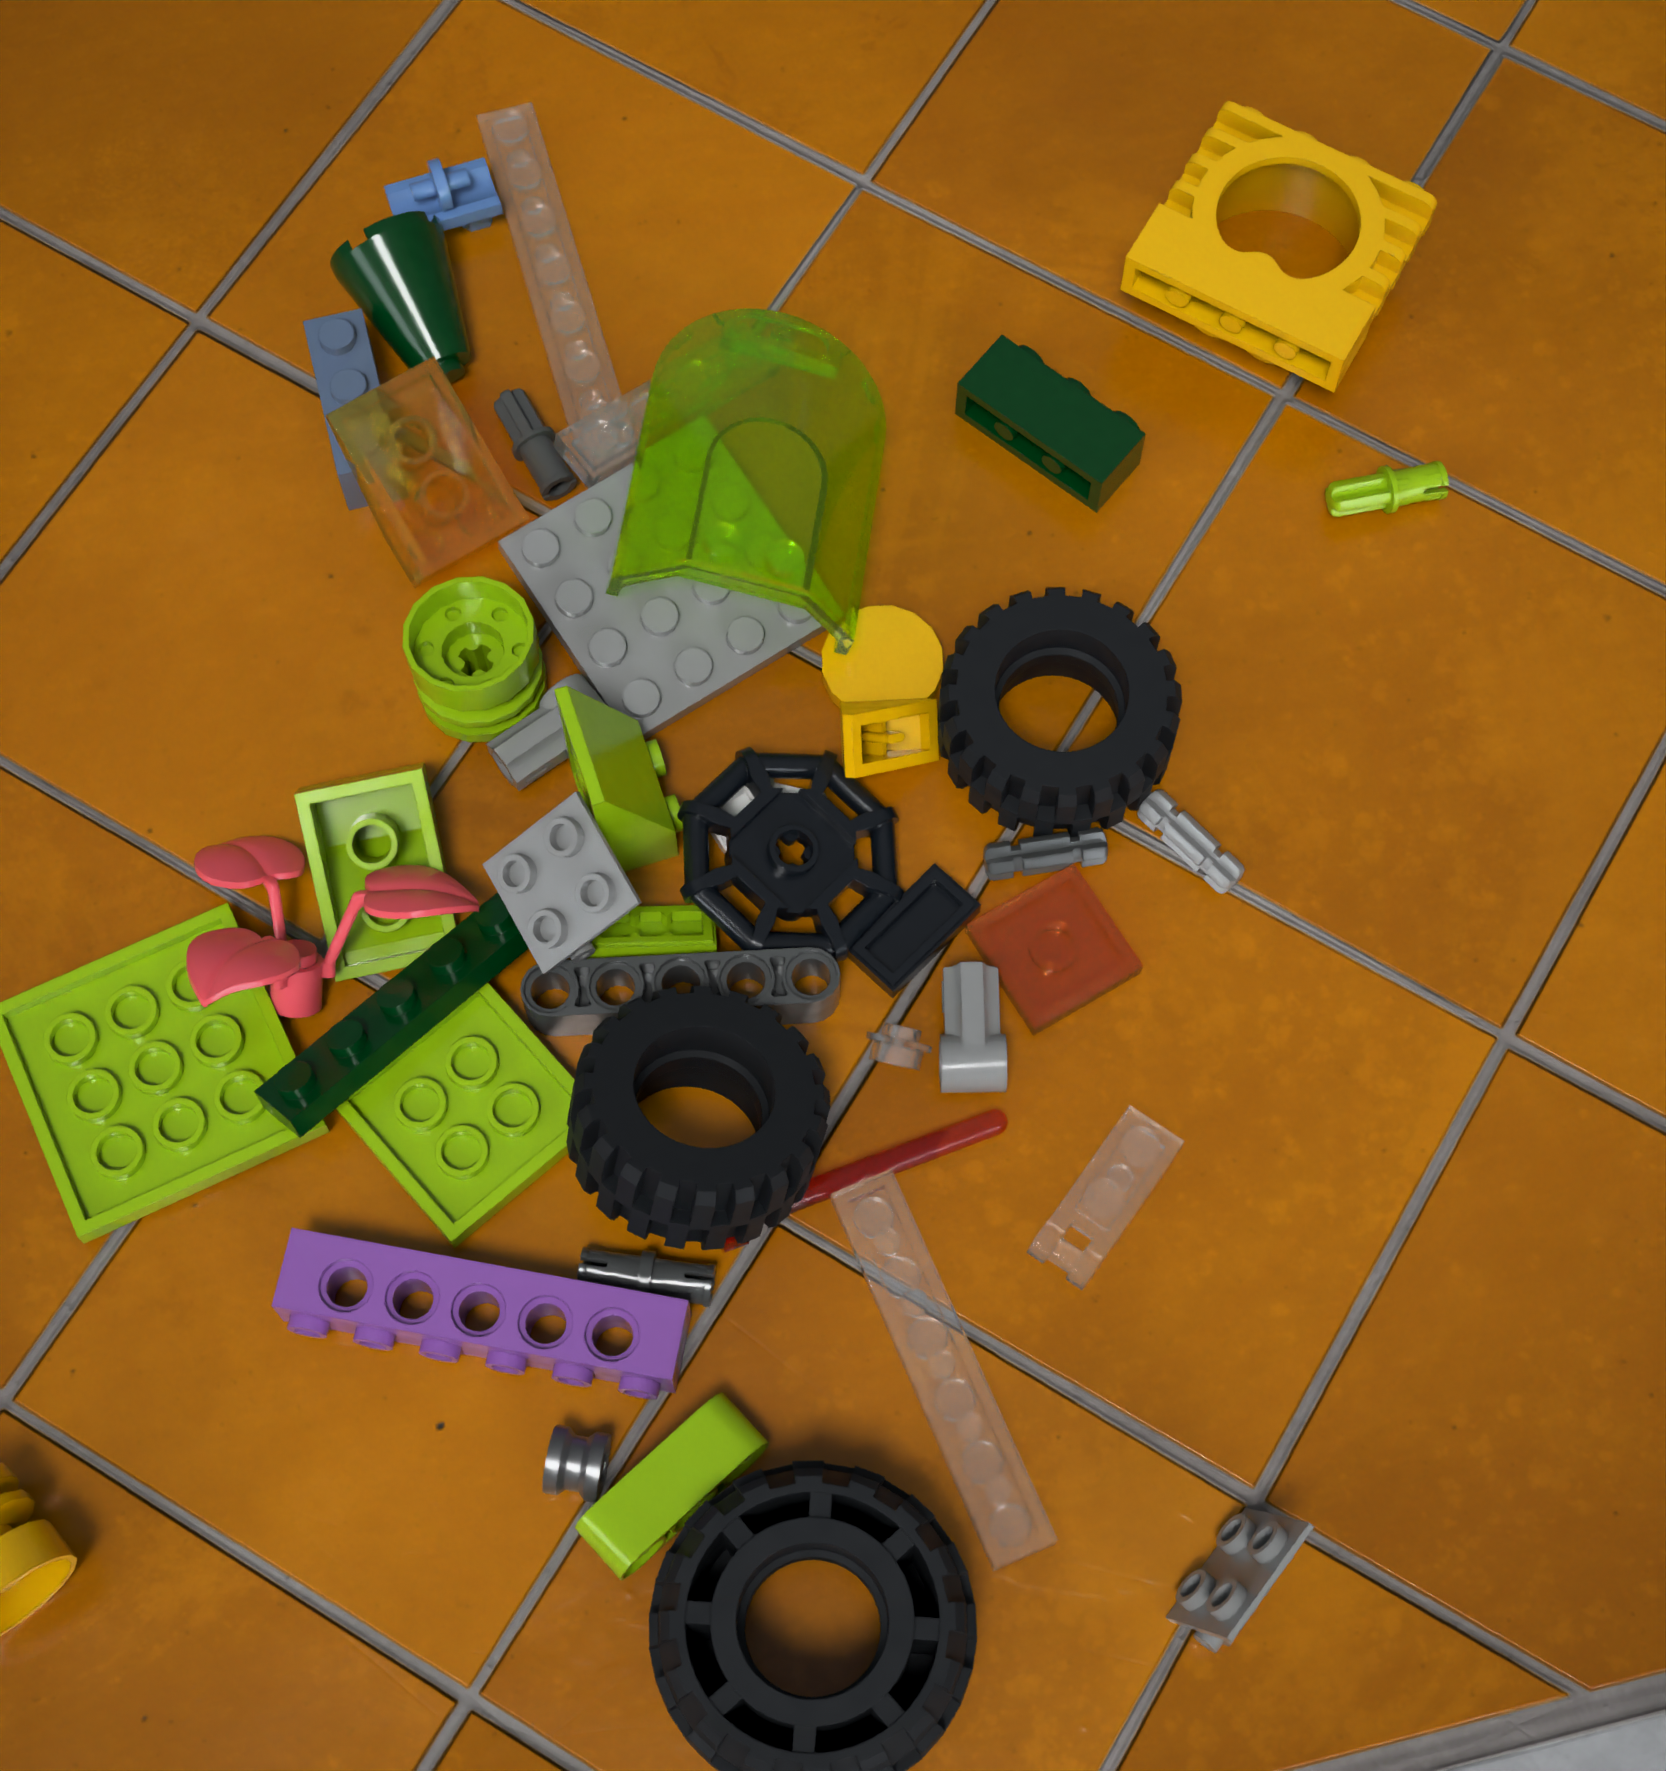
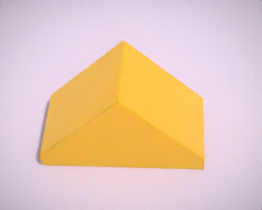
M918 698L839 702L842 765L845 778L855 779L939 761L937 699Z

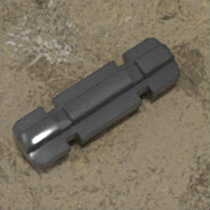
M1094 827L1090 828V830L1078 831L1077 836L1070 837L1068 832L1022 838L1018 839V845L1011 846L1009 841L989 843L984 847L983 862L988 879L996 881L1014 878L1013 872L1021 871L1023 876L1073 869L1072 863L1080 862L1082 867L1100 865L1107 860L1108 845L1103 829Z

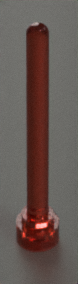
M989 1110L811 1178L809 1187L801 1201L793 1203L790 1214L1000 1135L1006 1130L1008 1119L1000 1110ZM734 1236L726 1238L725 1246L721 1250L723 1253L749 1244V1241L741 1244L737 1243Z

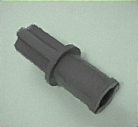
M518 388L512 391L507 389L500 393V398L494 402V410L513 442L511 450L514 458L518 461H524L531 476L537 483L544 500L553 501L564 497L575 488L577 480L573 473L569 471L555 445L557 436L554 429L544 426L525 391Z

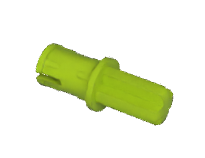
M1439 460L1395 470L1386 465L1379 467L1376 474L1333 481L1325 489V500L1329 513L1335 517L1382 509L1386 514L1396 512L1399 506L1445 499L1448 495V490L1446 488L1439 489L1438 487L1448 486L1449 480L1445 466Z

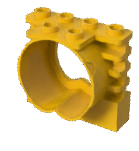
M1227 101L1219 110L1213 127L1208 128L1204 134L1197 153L1192 154L1186 163L1180 180H1176L1171 187L1167 201L1164 205L1158 204L1126 255L1120 290L1194 325L1198 330L1210 337L1228 341L1246 350L1251 356L1262 362L1282 367L1334 393L1366 339L1370 324L1375 316L1379 314L1387 295L1397 283L1402 269L1411 259L1419 240L1429 228L1437 206V200L1432 194L1426 192L1414 182L1403 181L1372 167L1360 157L1344 154L1317 141L1316 138L1306 132L1295 131L1265 117L1260 111L1252 107H1243L1235 102ZM1263 210L1287 212L1309 219L1329 231L1343 245L1349 256L1336 268L1323 275L1307 279L1294 278L1285 274L1274 258L1266 253L1240 252L1229 247L1220 236L1217 224L1246 212Z

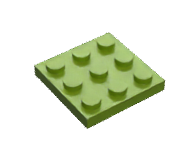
M486 983L335 1110L449 1243L456 1248L568 1154L566 1140L569 1127L567 1119L574 1078L493 987Z

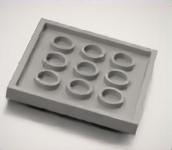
M705 421L498 541L500 553L580 673L607 706L638 720L644 740L837 624L839 617Z

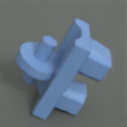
M485 157L444 169L439 158L428 160L429 173L384 186L393 216L405 212L423 211L429 221H432L434 215L438 217L444 231L459 226L471 232L487 228L492 224V217L503 214L502 205L495 190Z

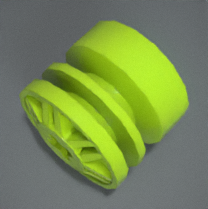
M483 576L456 577L432 587L413 604L403 624L402 648L429 721L443 733L469 743L489 742L539 709V703L547 692V670L543 661L542 651L539 647V638L534 618L522 596L506 583Z

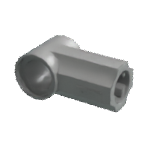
M582 674L570 675L557 682L544 694L539 703V709L486 743L488 751L499 770L511 786L513 785L518 791L568 758L554 689L567 685L605 704Z
M960 962L951 967H944L943 981L941 982L944 1034H940L939 1038L940 1092H1006L1007 1041L1006 1034H1000L998 967L986 965L984 962Z

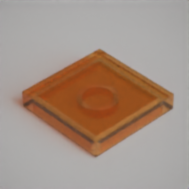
M1074 863L966 925L965 933L986 965L998 967L1000 986L1033 1036L1142 972V963Z

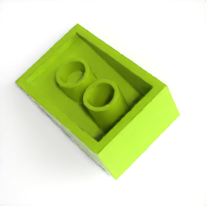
M567 685L554 689L570 768L578 792L581 794L624 872L678 856L676 833L683 831L682 822L677 817L680 806L675 794L663 796L658 777L667 775L657 740L645 742L638 720Z
M424 762L303 786L294 793L328 949L352 895L356 891L366 890L365 877L369 873L392 866L422 865L432 867L447 874ZM362 907L356 916L336 961L335 982L406 968L457 926L455 913L410 919H387L369 915L365 912L364 907Z

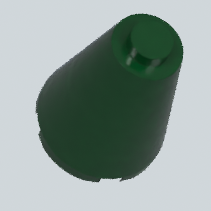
M423 211L397 214L375 222L363 229L368 240L353 250L348 240L339 246L330 261V266L336 279L358 307L362 308L366 317L419 382H432V385L435 387L448 385L462 377L465 373L464 366L471 359V352L445 233L439 218L434 215L432 221H429Z

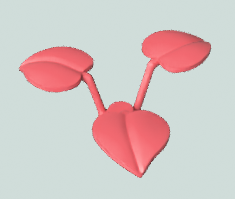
M269 836L241 837L201 849L195 856L194 868L197 875L203 881L213 886L244 889L263 884L268 892L274 937L265 936L261 938L257 933L244 928H223L205 932L194 938L188 946L186 958L187 975L192 989L203 1007H207L209 1004L231 993L270 984V999L278 1015L289 1018L309 1017L322 1009L323 978H334L336 976V961L356 916L362 907H364L366 913L372 916L387 919H410L462 912L479 913V903L457 880L432 867L399 865L373 871L365 877L366 890L356 891L352 895L325 958H323L317 952V947L314 943L301 939L287 940L281 893L277 880L296 878L305 872L303 853L298 847L283 839Z

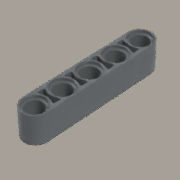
M812 947L583 959L577 963H573L572 960H565L548 974H543L538 964H536L523 977L520 992L528 1020L534 1029L544 1035L556 1037L593 1035V1031L605 1018L610 1016L618 1018L620 1006L639 997H642L645 1003H648L652 1000L654 991L668 989L674 984L681 982L690 983L694 986L712 987V994L729 997L730 989L736 982L744 979L755 980L763 986V989L755 997L749 998L748 1004L758 1009H761L764 1004L783 1016L781 1025L805 1024L824 1021L838 1007L840 999V970L837 961L831 954L820 948ZM818 976L828 986L820 994L805 995L795 988V984L803 977ZM614 986H626L634 992L630 1000L617 1006L608 1005L601 1000L604 992ZM559 989L569 994L565 1003L557 1008L546 1009L536 1004L540 995L547 990Z

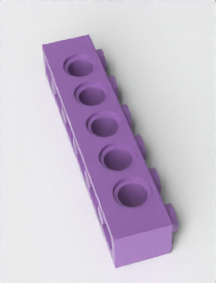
M291 1228L271 1305L281 1319L288 1322L287 1329L303 1336L327 1338L328 1330L330 1329L354 1334V1343L372 1349L393 1350L394 1341L420 1346V1355L442 1362H459L460 1354L486 1358L485 1366L487 1368L507 1374L524 1375L526 1366L552 1370L551 1378L553 1380L578 1387H591L593 1378L619 1383V1392L642 1399H658L659 1390L676 1393L692 1316L689 1300L297 1228ZM354 1279L367 1282L366 1294L359 1303L350 1307H342L335 1304L336 1293L345 1282ZM424 1291L433 1295L432 1307L424 1316L417 1319H407L400 1316L401 1305L410 1294ZM489 1303L500 1308L498 1320L491 1328L485 1331H472L465 1327L466 1317L475 1306ZM555 1315L566 1321L563 1335L555 1342L542 1344L531 1338L533 1325L544 1316ZM620 1327L628 1330L633 1335V1340L630 1347L624 1353L617 1356H607L596 1349L598 1338L607 1329Z

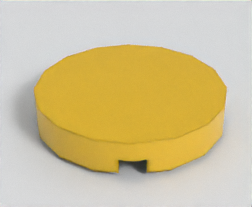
M893 605L867 606L847 614L830 630L822 648V682L831 701L839 708V702L932 698L936 691H938L942 681L943 649L933 628L914 612Z

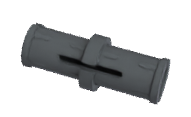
M590 1247L582 1248L580 1259L583 1260V1264L579 1263L577 1280L689 1300V1303L703 1305V1307L710 1308L711 1290L714 1291L716 1264L709 1263L706 1265L658 1258L657 1251L643 1250L642 1255L638 1256L593 1250Z

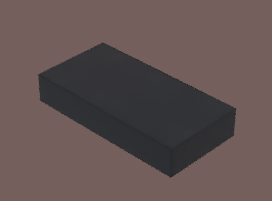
M933 864L902 895L901 900L898 903L894 902L848 950V958L890 997L894 998L980 913L981 904L940 867Z

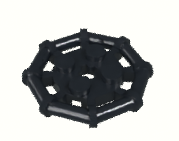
M751 747L736 751L735 760L693 800L683 801L677 817L683 826L684 885L680 888V893L685 903H694L743 951L803 947L820 948L831 954L838 963L847 959L848 950L894 902L898 903L904 894L903 890L898 886L895 824L899 821V817L894 807H885L856 779L845 778L844 769L836 761L837 754L828 750H825L823 755L755 752ZM770 778L811 779L808 789H800L798 793H781L783 788H772ZM744 786L750 790L754 797L736 816L721 809ZM826 787L836 794L858 816L850 820L823 795ZM708 833L725 836L727 851L724 856L726 866L718 867L711 871L709 865ZM870 837L872 872L858 868V860L854 858L856 839ZM782 841L787 846L793 845L796 841L801 843L805 848L801 855V859L805 864L797 866L794 863L786 864L779 858L781 851L776 846V843ZM734 885L761 911L755 923L752 924L720 891ZM848 888L862 895L864 899L838 922L837 917L829 906ZM776 916L784 921H796L802 917H812L816 933L770 932L775 923Z

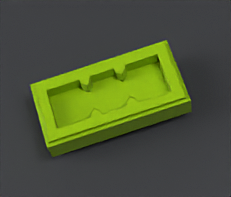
M696 905L637 906L591 941L595 952L587 959L717 952L716 926Z

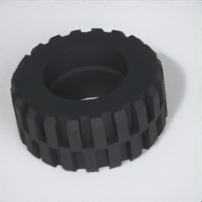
M1046 587L1044 597L1032 598L1031 592L1028 590L1011 595L1007 609L1003 610L999 604H993L979 614L977 628L973 625L966 626L955 641L954 654L947 656L942 672L938 707V744L941 757L949 760L948 774L956 788L964 789L967 786L970 787L968 802L982 814L987 813L990 808H993L999 812L998 824L1013 831L1017 829L1019 823L1034 826V837L1052 834L1053 829H1067L1070 837L1077 836L1078 831L1090 830L1091 823L1097 821L1102 828L1108 829L1123 821L1126 807L1133 811L1139 809L1141 803L1151 794L1152 786L1160 784L1167 769L1180 723L1178 716L1182 705L1181 684L1174 680L1177 669L1170 651L1163 649L1157 652L1160 636L1149 623L1143 622L1138 627L1132 622L1133 610L1120 602H1116L1113 608L1101 604V594L1083 589L1082 597L1065 596V587ZM1041 676H1064L1079 680L1096 690L1110 705L1116 717L1117 725L1107 738L1089 748L1071 752L1050 751L1036 747L1015 734L1000 714L999 702L1008 691L1026 680Z
M691 986L690 993L677 994L676 987L654 991L652 1000L648 1003H645L643 998L639 997L620 1006L618 1018L614 1016L605 1018L593 1031L592 1042L584 1046L577 1064L567 1119L569 1127L566 1140L569 1159L577 1164L575 1176L584 1192L592 1194L598 1191L596 1207L611 1220H615L619 1215L628 1221V1232L643 1239H647L649 1233L666 1238L664 1246L684 1249L686 1241L701 1242L702 1250L722 1249L725 1246L726 1238L734 1236L737 1243L743 1244L760 1237L764 1223L767 1227H776L790 1215L793 1203L800 1202L809 1187L828 1125L826 1121L830 1111V1091L823 1085L826 1074L819 1058L814 1053L806 1055L809 1042L796 1027L784 1028L781 1025L783 1016L764 1004L761 1009H758L748 1004L749 997L747 995L731 990L729 997L712 994V987ZM675 1087L702 1088L718 1093L736 1104L749 1118L756 1133L742 1142L726 1147L701 1148L689 1146L669 1138L656 1129L644 1116L638 1104L648 1096L665 1089Z

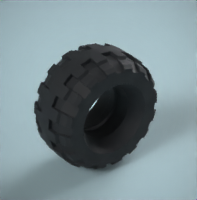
M824 1460L793 1461V1464L764 1471L761 1468L734 1480L731 1486L710 1501L706 1500L684 1523L682 1531L669 1551L666 1552L655 1580L649 1613V1652L655 1681L667 1711L687 1742L718 1771H907L918 1763L938 1742L957 1713L972 1675L977 1644L976 1606L968 1572L955 1543L950 1540L935 1519V1515L913 1494H907L885 1480V1477L858 1466L851 1468L824 1463ZM806 1560L827 1561L852 1572L870 1591L880 1617V1641L870 1666L857 1681L847 1688L834 1694L820 1697H805L791 1694L767 1680L753 1662L747 1648L745 1636L748 1608L761 1584L777 1570L789 1564Z

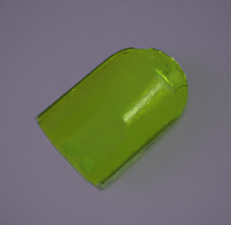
M726 310L703 317L677 333L662 351L649 384L605 594L618 597L620 590L627 585L679 576L803 608L835 638L834 652L846 655L855 637L886 437V417L882 398L872 376L858 357L840 340L817 325L801 318L772 310Z

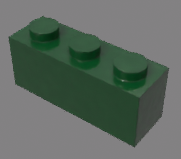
M1001 335L957 383L956 415L1096 513L1140 464L1146 433L1139 429L1137 423L1130 416L1121 411H1112L1093 398L1089 390L1081 382L1073 378H1064L1044 364L1042 358L1033 349L1025 345L1018 346L1004 335Z

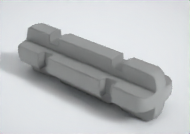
M1157 789L1152 792L1139 806L1138 818L1153 832L1159 829L1163 833L1160 839L1195 872L1202 869L1206 874L1203 879L1217 893L1224 894L1232 889L1242 878L1245 871L1244 865L1229 851L1221 853L1218 850L1221 844L1186 811L1179 813L1175 809L1178 803L1164 790Z

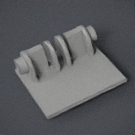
M574 792L482 864L543 974H548L569 957L573 963H577L591 956L595 952L591 941L642 903L579 792Z
M1245 1507L1242 1513L1233 1516L1221 1528L1216 1539L1218 1546L1202 1568L1193 1571L1181 1583L1176 1593L1177 1602L1165 1618L1172 1623L1196 1630L1193 1637L1213 1653H1217L1222 1644L1230 1646L1252 1613L1258 1608L1262 1599L1268 1594L1272 1585L1288 1563L1291 1562L1314 1526L1310 1522Z

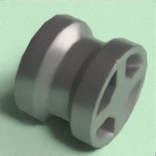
M556 1424L551 1435L545 1461L542 1483L543 1493L559 1495L564 1490L579 1492L584 1501L596 1503L601 1497L611 1449V1434L596 1432L590 1437L575 1435L569 1426Z

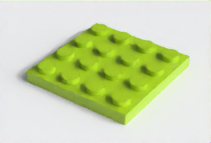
M228 902L0 1002V1047L75 1233L83 1244L330 1132L325 1119H323L301 1138L298 1137L264 1109L254 1092L283 1066L297 1057L280 1017L273 1006L266 986L231 993L209 1004L207 1007L201 1005L192 989L186 968L187 950L191 941L197 936L212 930L240 928Z

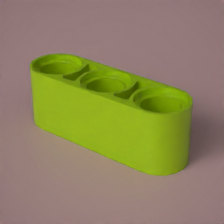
M721 1392L702 1405L593 1504L579 1519L575 1529L620 1580H624L642 1567L683 1529L684 1523L706 1500L710 1501L740 1477L764 1453L769 1446V1442L735 1404Z

